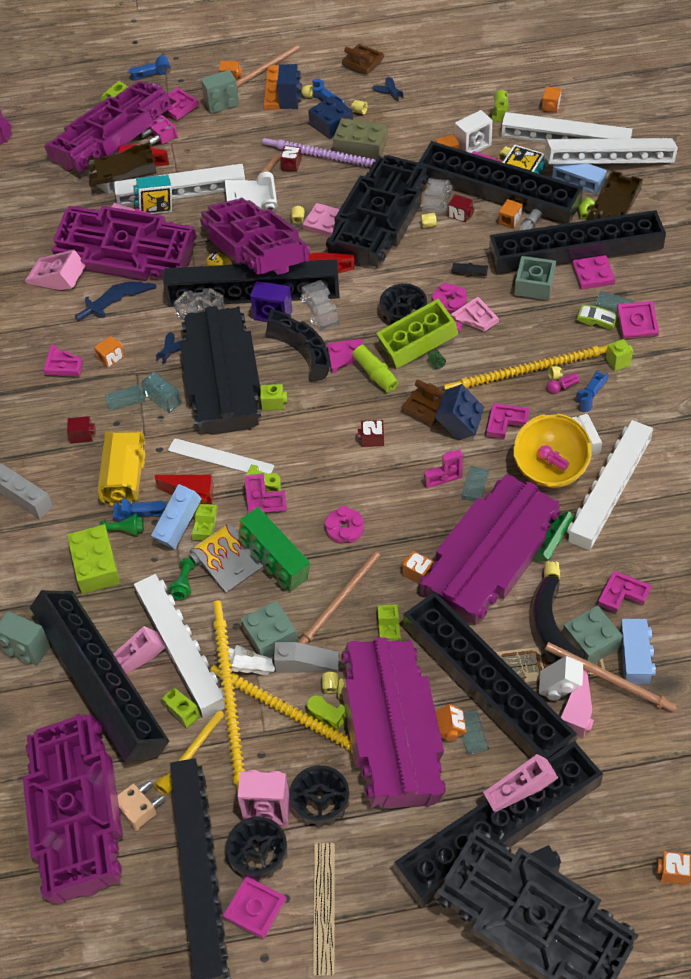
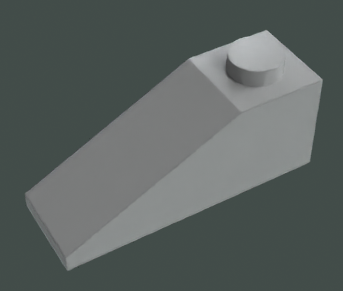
M275 642L274 662L276 673L338 672L339 653L337 651L297 642Z

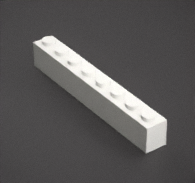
M505 112L501 137L546 143L547 139H631L633 129Z
M672 138L547 139L544 155L549 164L674 163L678 147Z
M243 164L165 174L169 175L172 199L225 192V180H245ZM136 179L115 181L117 203L124 206L134 205V198H137V195H134L133 185H136Z
M633 420L628 427H624L621 435L622 439L617 440L614 446V453L609 454L606 467L603 466L600 470L599 480L593 482L591 494L586 495L583 501V508L578 509L575 522H571L568 527V542L589 551L591 550L651 441L652 427Z
M154 574L135 583L134 587L137 596L153 626L165 643L166 650L203 719L224 709L225 703L223 700L225 697L222 694L225 692L222 691V687L218 688L216 684L218 680L213 671L209 672L207 668L209 663L205 655L201 656L199 654L201 649L196 639L192 641L190 637L192 633L189 626L182 623L184 620L179 609L175 610V602L172 595L166 594L167 587L163 579L159 581L157 575Z

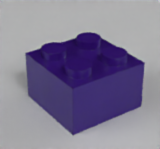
M256 281L250 296L253 319L255 321L267 322L270 309L292 314L290 286Z

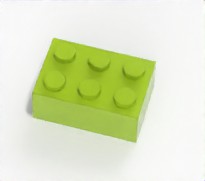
M105 524L67 534L77 582L82 594L121 584Z

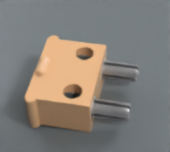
M147 780L138 788L133 783L117 795L119 811L135 831H139L142 825L157 815L155 808L166 800L162 794L151 802L145 797L143 793L153 786L150 780Z

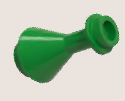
M136 513L121 522L107 523L106 519H103L99 523V526L105 524L107 531L121 530L134 536H138L139 532H144L143 517H138Z
M183 558L179 562V566L182 568L180 576L168 586V591L175 600H185L192 593L188 574L189 571L194 569L195 564L190 558Z

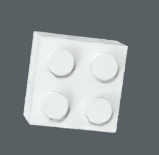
M480 110L455 122V138L460 144L459 149L472 153L473 151L479 152L491 146L492 119Z

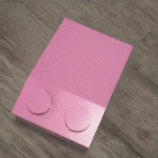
M75 250L38 259L25 279V283L56 290L71 289L75 286L76 280L83 273L86 265L80 261L81 257Z

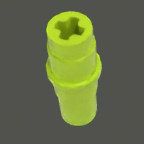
M360 345L353 351L352 356L369 374V378L375 381L387 393L393 391L398 386L399 381L388 369V366L375 357L365 345Z

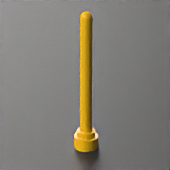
M222 711L215 713L178 761L192 758L224 717ZM171 770L166 776L159 777L154 784V787L166 796L173 789Z

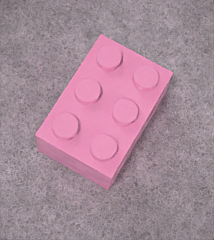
M257 770L240 772L238 800L243 820L260 816L272 819L280 826L289 827L291 802L286 773H281L280 771L265 773Z

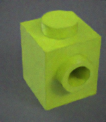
M625 339L608 344L606 360L614 371L631 366L633 348L627 344Z
M283 384L261 385L262 411L284 410V402H288L287 391L283 389Z

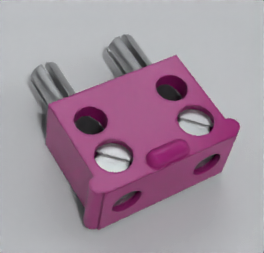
M163 115L152 120L153 125L140 133L142 137L149 134L154 136L148 140L151 145L157 141L164 144L178 137L176 126Z

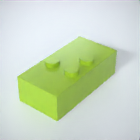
M439 299L376 333L381 347L396 369L459 335L454 319Z

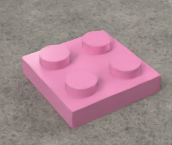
M316 203L303 222V229L331 237L335 227L334 218L340 209Z

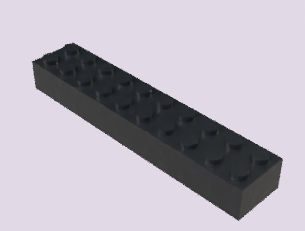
M434 141L430 142L419 160L421 166L427 168L429 181L505 204L507 199L523 204L522 210L532 212L533 209H538L542 214L541 216L563 223H570L582 202L583 187Z
M657 210L493 234L490 235L489 251L496 274L518 271L522 256L554 260L557 265L606 255L610 257L663 249L666 232Z
M337 259L300 262L299 264L289 266V271L283 274H277L274 270L257 274L246 264L164 268L163 284L168 307L251 303L250 296L256 281L290 286L292 301L340 298Z
M41 590L30 606V609L43 627L54 649L123 760L126 762L157 759L170 741L74 592Z
M433 592L403 614L404 628L530 758L538 754L548 759L572 742H576L578 734L436 592Z
M575 741L547 759L558 777L548 786L497 812L493 811L488 800H486L394 862L396 875L420 908L436 899L434 895L438 889H441L442 882L464 848L463 844L469 834L473 833L475 829L487 832L492 837L491 840L498 844L503 843L510 848L601 786L603 773Z
M196 758L170 762L194 979H231L230 968H228L226 960L228 959V950L224 940L226 934L221 917L223 910L218 893L220 892V886L216 876L217 863L213 852L215 847L213 836H211L212 823L208 812L209 800L208 795H206L205 788H207L203 767L202 765L198 766Z

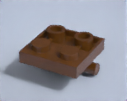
M358 44L354 49L345 47L344 52L348 55L342 59V65L368 75L384 59V53Z
M417 379L415 386L418 388L401 406L402 412L433 427L438 421L436 415L444 392L431 383L427 384Z

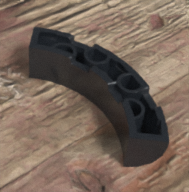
M270 309L266 336L289 344L304 357L310 371L309 381L324 379L329 372L330 355L326 350V344L322 337L304 321L299 322L292 319L290 314Z
M545 577L538 585L531 604L530 623L536 645L541 654L545 655L552 664L562 658L545 650L548 642L584 659L585 653L573 646L563 636L554 619L552 605L559 593L560 579Z

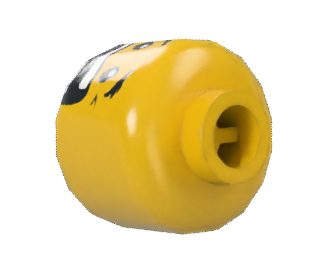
M215 252L208 256L206 265H231V259L220 252Z

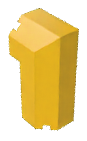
M143 431L105 432L98 484V495L101 502L105 503L106 500L110 502V506L114 507V503L121 505L122 499L129 500L131 504L132 501H138L141 469L145 465V450H143L145 439Z

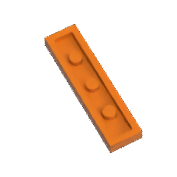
M279 65L267 66L264 110H280L277 88Z

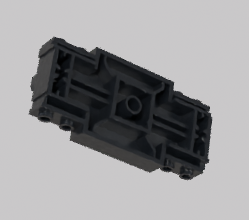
M385 155L383 158L378 156L376 161L372 163L370 171L365 176H359L335 216L333 233L326 241L328 253L353 255L355 266L365 264L378 268L381 262L385 261L386 252L390 251L392 246H398L421 205L423 186L427 185L429 181L427 168L421 166V162H414L390 155Z
M209 306L204 308V312L185 314V322H181L183 333L186 332V335H183L184 341H181L180 345L189 407H193V412L197 413V416H194L195 427H199L200 434L209 432L212 435L251 430V427L259 425L258 417H261L260 406H256V403H259L258 396H261V389L251 331H247L246 326L242 325L246 323L244 313H240L239 306L230 309H218V306Z
M475 829L473 833L469 834L463 844L464 848L442 882L441 889H438L434 895V898L437 899L436 902L441 907L447 910L449 908L453 909L458 913V918L466 923L470 921L474 923L469 931L470 933L539 979H617L634 947L632 946L634 941L639 936L634 932L632 926L613 919L614 916L605 909L599 910L598 906L602 901L601 899L521 847L513 854L507 845L503 843L498 844L491 840L492 837L483 830L478 831Z

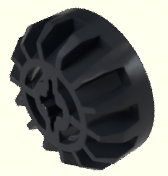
M412 284L393 285L387 288L380 297L381 315L390 324L408 316L412 310L415 309L417 311L427 305V296L424 291Z
M324 765L308 767L294 778L290 786L291 807L296 817L303 819L307 825L311 823L316 824L317 827H322L325 823L332 825L335 823V819L338 817L342 818L345 815V809L349 807L350 794L348 783L345 777L332 767ZM330 805H335L329 813L322 815V811L326 810ZM306 806H312L313 809L319 811V814L311 813Z
M256 816L242 820L234 826L226 841L228 860L233 870L239 872L243 878L254 877L255 880H260L261 877L267 875L270 878L273 876L274 871L277 869L281 870L283 861L288 856V844L283 829L278 823L266 817ZM274 850L272 860L266 865L265 860L268 857V853ZM248 863H262L263 867H251Z

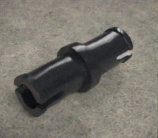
M453 262L452 273L467 274V276H487L488 265H474L471 262L468 264Z

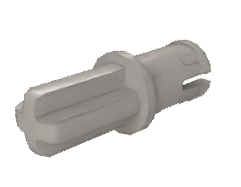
M533 209L530 215L523 220V224L518 231L533 229L542 215L538 209Z

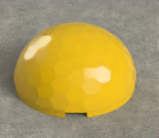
M543 414L528 421L518 432L514 443V458L518 469L530 482L546 488H561L575 482L586 471L591 460V442L584 427L573 418L562 414ZM548 445L552 448L553 452H559V456L569 462L567 469L562 471L553 464L549 465L547 463L548 460L540 459L537 453L539 447Z

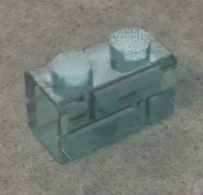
M153 372L142 380L144 395L168 413H171L181 405L182 401L179 390L157 373Z

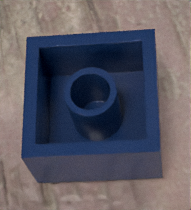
M279 64L277 88L280 109H298V104L301 103V70H298L297 64Z
M333 96L308 110L310 126L328 139L334 137L341 118L353 120V110Z
M463 384L445 390L436 419L459 441L476 435L484 406Z

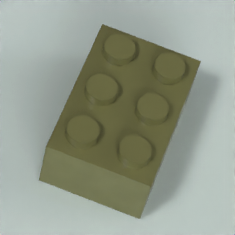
M341 118L333 137L334 151L336 153L340 152V154L343 152L344 155L348 153V156L352 154L353 157L356 155L357 157L361 156V158L365 157L366 159L376 160L378 156H382L388 141L387 125Z

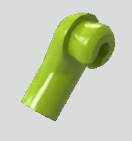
M590 197L585 198L578 207L580 218L583 220L587 219V208H592L595 204L594 200Z

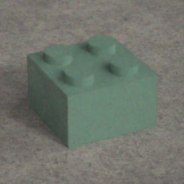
M230 70L201 78L204 103L210 114L239 106L236 79Z
M522 256L515 282V295L549 300L555 277L556 261Z
M277 600L241 618L243 632L259 655L268 658L274 656L275 642H298L296 629Z
M599 606L569 621L563 627V636L573 646L584 652V660L592 664L621 648L623 635Z
M9 611L0 621V644L2 651L10 657L13 655L18 657L25 664L31 663L38 666L50 649V644L43 627Z

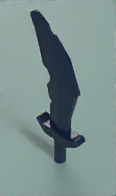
M128 281L112 285L100 298L93 302L89 297H85L87 308L76 314L75 318L77 321H80L91 313L96 317L105 318V312L102 309L111 305V303L120 301L127 295L133 296L156 289L157 286L154 283H142L141 281Z

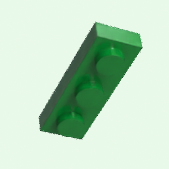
M569 511L561 513L556 521H552L546 533L543 547L534 556L533 561L535 563L547 561L553 556L554 549L562 541L563 534L568 530L574 518Z

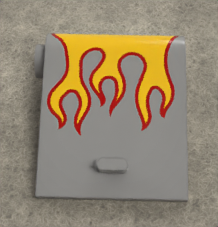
M229 523L190 549L189 558L194 561V564H199L200 566L203 564L225 593L263 568V564L253 557L251 550L240 543L239 534Z

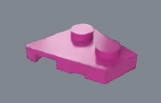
M362 338L327 343L332 374L338 372V368L343 365L349 366L356 360L352 354L358 346L363 345Z
M51 344L43 371L45 375L80 377L83 361L82 358L71 355L66 350L61 351Z

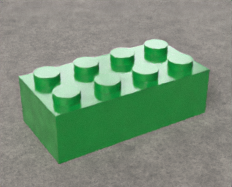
M256 507L240 519V543L244 547L247 546L251 550L253 557L264 564L265 570L277 578L281 588H286L290 593L308 579L309 560L259 507Z

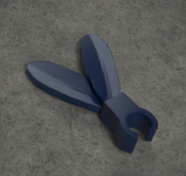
M391 77L385 79L386 86H372V89L376 92L391 94L396 101H399V96L404 98L403 91L395 88L394 80Z
M172 332L166 335L164 349L156 354V361L162 358V364L167 362L170 353L181 350V341L175 342V335Z

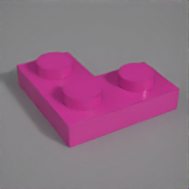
M177 87L168 94L170 102L173 104L166 111V114L178 120L199 106V100Z
M493 403L486 436L505 439L508 425L523 427L528 422L530 408Z
M461 450L442 454L441 467L424 471V484L426 488L462 478L463 454Z
M264 473L245 475L248 513L256 507H259L263 512L287 510L285 490L266 492Z
M613 571L598 601V606L617 613L624 598L644 605L652 585Z

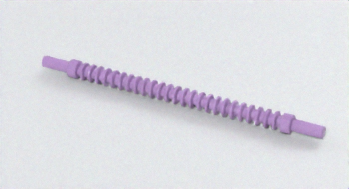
M267 138L263 139L264 145L274 146L280 150H283L285 145L301 147L302 154H310V156L314 155V157L318 155L319 158L323 157L325 159L327 157L328 160L331 158L332 161L335 159L336 161L340 160V162L344 161V163L357 164V166L361 164L362 167L365 165L366 168L369 166L371 168L372 163L375 162L374 159L370 160V158H361V156L357 157L356 155L353 157L352 154L348 156V153L344 155L343 152L340 154V152H331V150L318 149V147L314 149V146L310 148L309 145L306 147V145H297V143L293 144V142L289 143L281 139L278 141Z

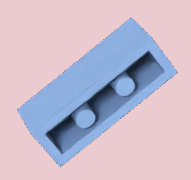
M555 164L553 166L552 178L581 186L583 190L597 194L605 183L607 170L590 164Z
M178 484L151 536L159 543L175 549L202 498L195 491Z
M622 619L620 633L623 635L621 650L624 679L633 684H650L651 678L655 676L656 671L655 663H651V658L654 655L653 645L649 644V639L652 638V629L648 627L647 619Z

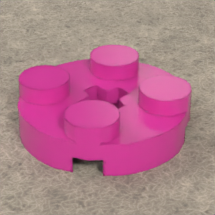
M442 283L432 295V302L439 299L449 314L467 304L466 290L457 285Z
M340 506L326 518L325 528L327 536L338 544L348 541L353 543L363 534L364 519L356 510ZM346 523L349 527L341 528V524Z

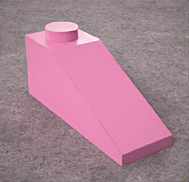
M143 626L114 653V656L127 674L154 659L166 648V645L157 631Z
M583 669L582 686L571 693L561 716L578 734L577 736L584 738L586 731H591L594 720L591 719L592 704L588 674L585 669Z
M537 754L483 793L493 811L497 812L542 790L558 779L548 760Z

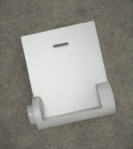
M260 173L257 181H224L227 201L243 197L245 200H251L262 210L270 209L274 212L278 208L272 173Z

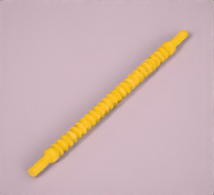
M608 345L601 347L592 346L591 349H582L581 352L577 350V353L573 351L572 354L568 352L567 355L553 356L552 359L550 357L547 360L543 358V361L539 359L538 362H528V365L526 363L523 366L519 364L518 367L514 365L513 368H504L503 371L499 369L498 372L494 370L493 373L479 374L478 377L474 375V378L471 376L469 379L466 377L461 378L460 381L443 385V389L445 392L446 389L463 384L468 389L469 386H478L479 383L483 385L484 382L488 384L489 381H498L499 378L503 380L504 377L508 379L509 376L512 378L513 375H523L524 372L528 374V371L530 373L533 370L537 372L538 369H547L548 366H557L558 364L561 366L563 363L566 365L567 362H577V359L581 361L582 358L586 360L587 357H599L600 354L607 353Z
M217 600L213 602L215 614L213 624L216 630L215 635H217L215 640L218 641L216 645L219 646L217 651L220 652L217 656L220 658L218 662L221 663L219 668L222 669L220 671L222 675L220 679L223 680L221 685L224 686L222 691L225 692L222 696L225 697L223 702L226 703L224 708L227 709L225 714L228 715L225 720L228 721L226 723V726L229 727L227 732L230 733L228 735V738H230L228 743L231 744L229 750H232L230 756H233L231 762L234 763L231 765L234 768L232 774H235L233 784L236 785L238 797L240 772H245V769L242 768L245 764L242 763L244 760L241 757L243 751H240L242 745H239L241 743V739H239L241 734L238 733L240 728L237 727L239 722L236 721L238 716L235 715L238 710L235 709L237 704L234 703L236 698L233 697L235 696V692H233L235 687L232 686L234 681L231 680L233 675L230 674L232 673V669H230L232 664L229 663L231 658L228 657L230 652H227L230 649L227 646L229 642L226 640L228 636L225 635L227 633L226 621L223 620L221 601Z
M213 665L210 672L213 671L218 677L222 676L220 674L222 669ZM231 673L233 675L231 680L234 681L232 686H235V689L240 688V691H245L246 695L250 693V697L255 696V700L260 699V702H265L266 706L270 704V708L275 707V711L280 710V713H285L286 717L290 715V719L295 718V722L300 721L301 725L305 724V727H310L311 731L315 729V733L320 732L321 736L326 735V739L331 738V742L336 741L337 745L341 744L342 748L346 746V750L349 751L351 749L352 752L351 741L348 735L344 737V733L339 734V730L334 731V728H329L328 724L323 725L324 723L322 721L318 722L317 718L313 719V716L308 717V713L303 714V711H298L297 707L293 709V705L288 706V702L283 703V700H278L277 696L273 698V694L268 695V691L263 692V689H258L257 685L253 687V683L248 684V680L243 681L242 677L239 678L237 674Z

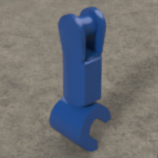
M162 55L157 57L155 65L150 63L130 68L131 80L136 81L156 74V71L166 75L163 67L171 68L168 58Z
M312 80L314 98L325 100L333 96L345 104L342 98L325 88L323 80Z
M597 370L585 389L577 392L576 402L580 403V412H588L592 409L593 398L606 384L609 374L606 373L604 375Z
M122 499L121 505L114 503L113 518L121 522L130 517L131 513H136L138 516L161 517L166 508V503L160 500L133 502L131 504L129 500Z

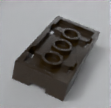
M150 143L132 146L120 154L94 158L93 155L88 156L93 186L157 173Z
M611 170L598 199L587 216V220L628 214L642 189L643 179L634 176L631 178L622 176L623 173Z

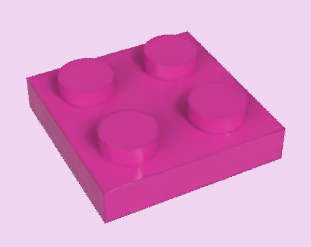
M606 255L573 260L572 266L581 290L615 284V277Z
M653 301L617 305L622 339L658 336L659 329Z
M245 877L225 911L223 918L264 940L287 899L286 896L249 877Z

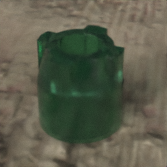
M437 349L428 353V361L434 369H441L446 364V359Z

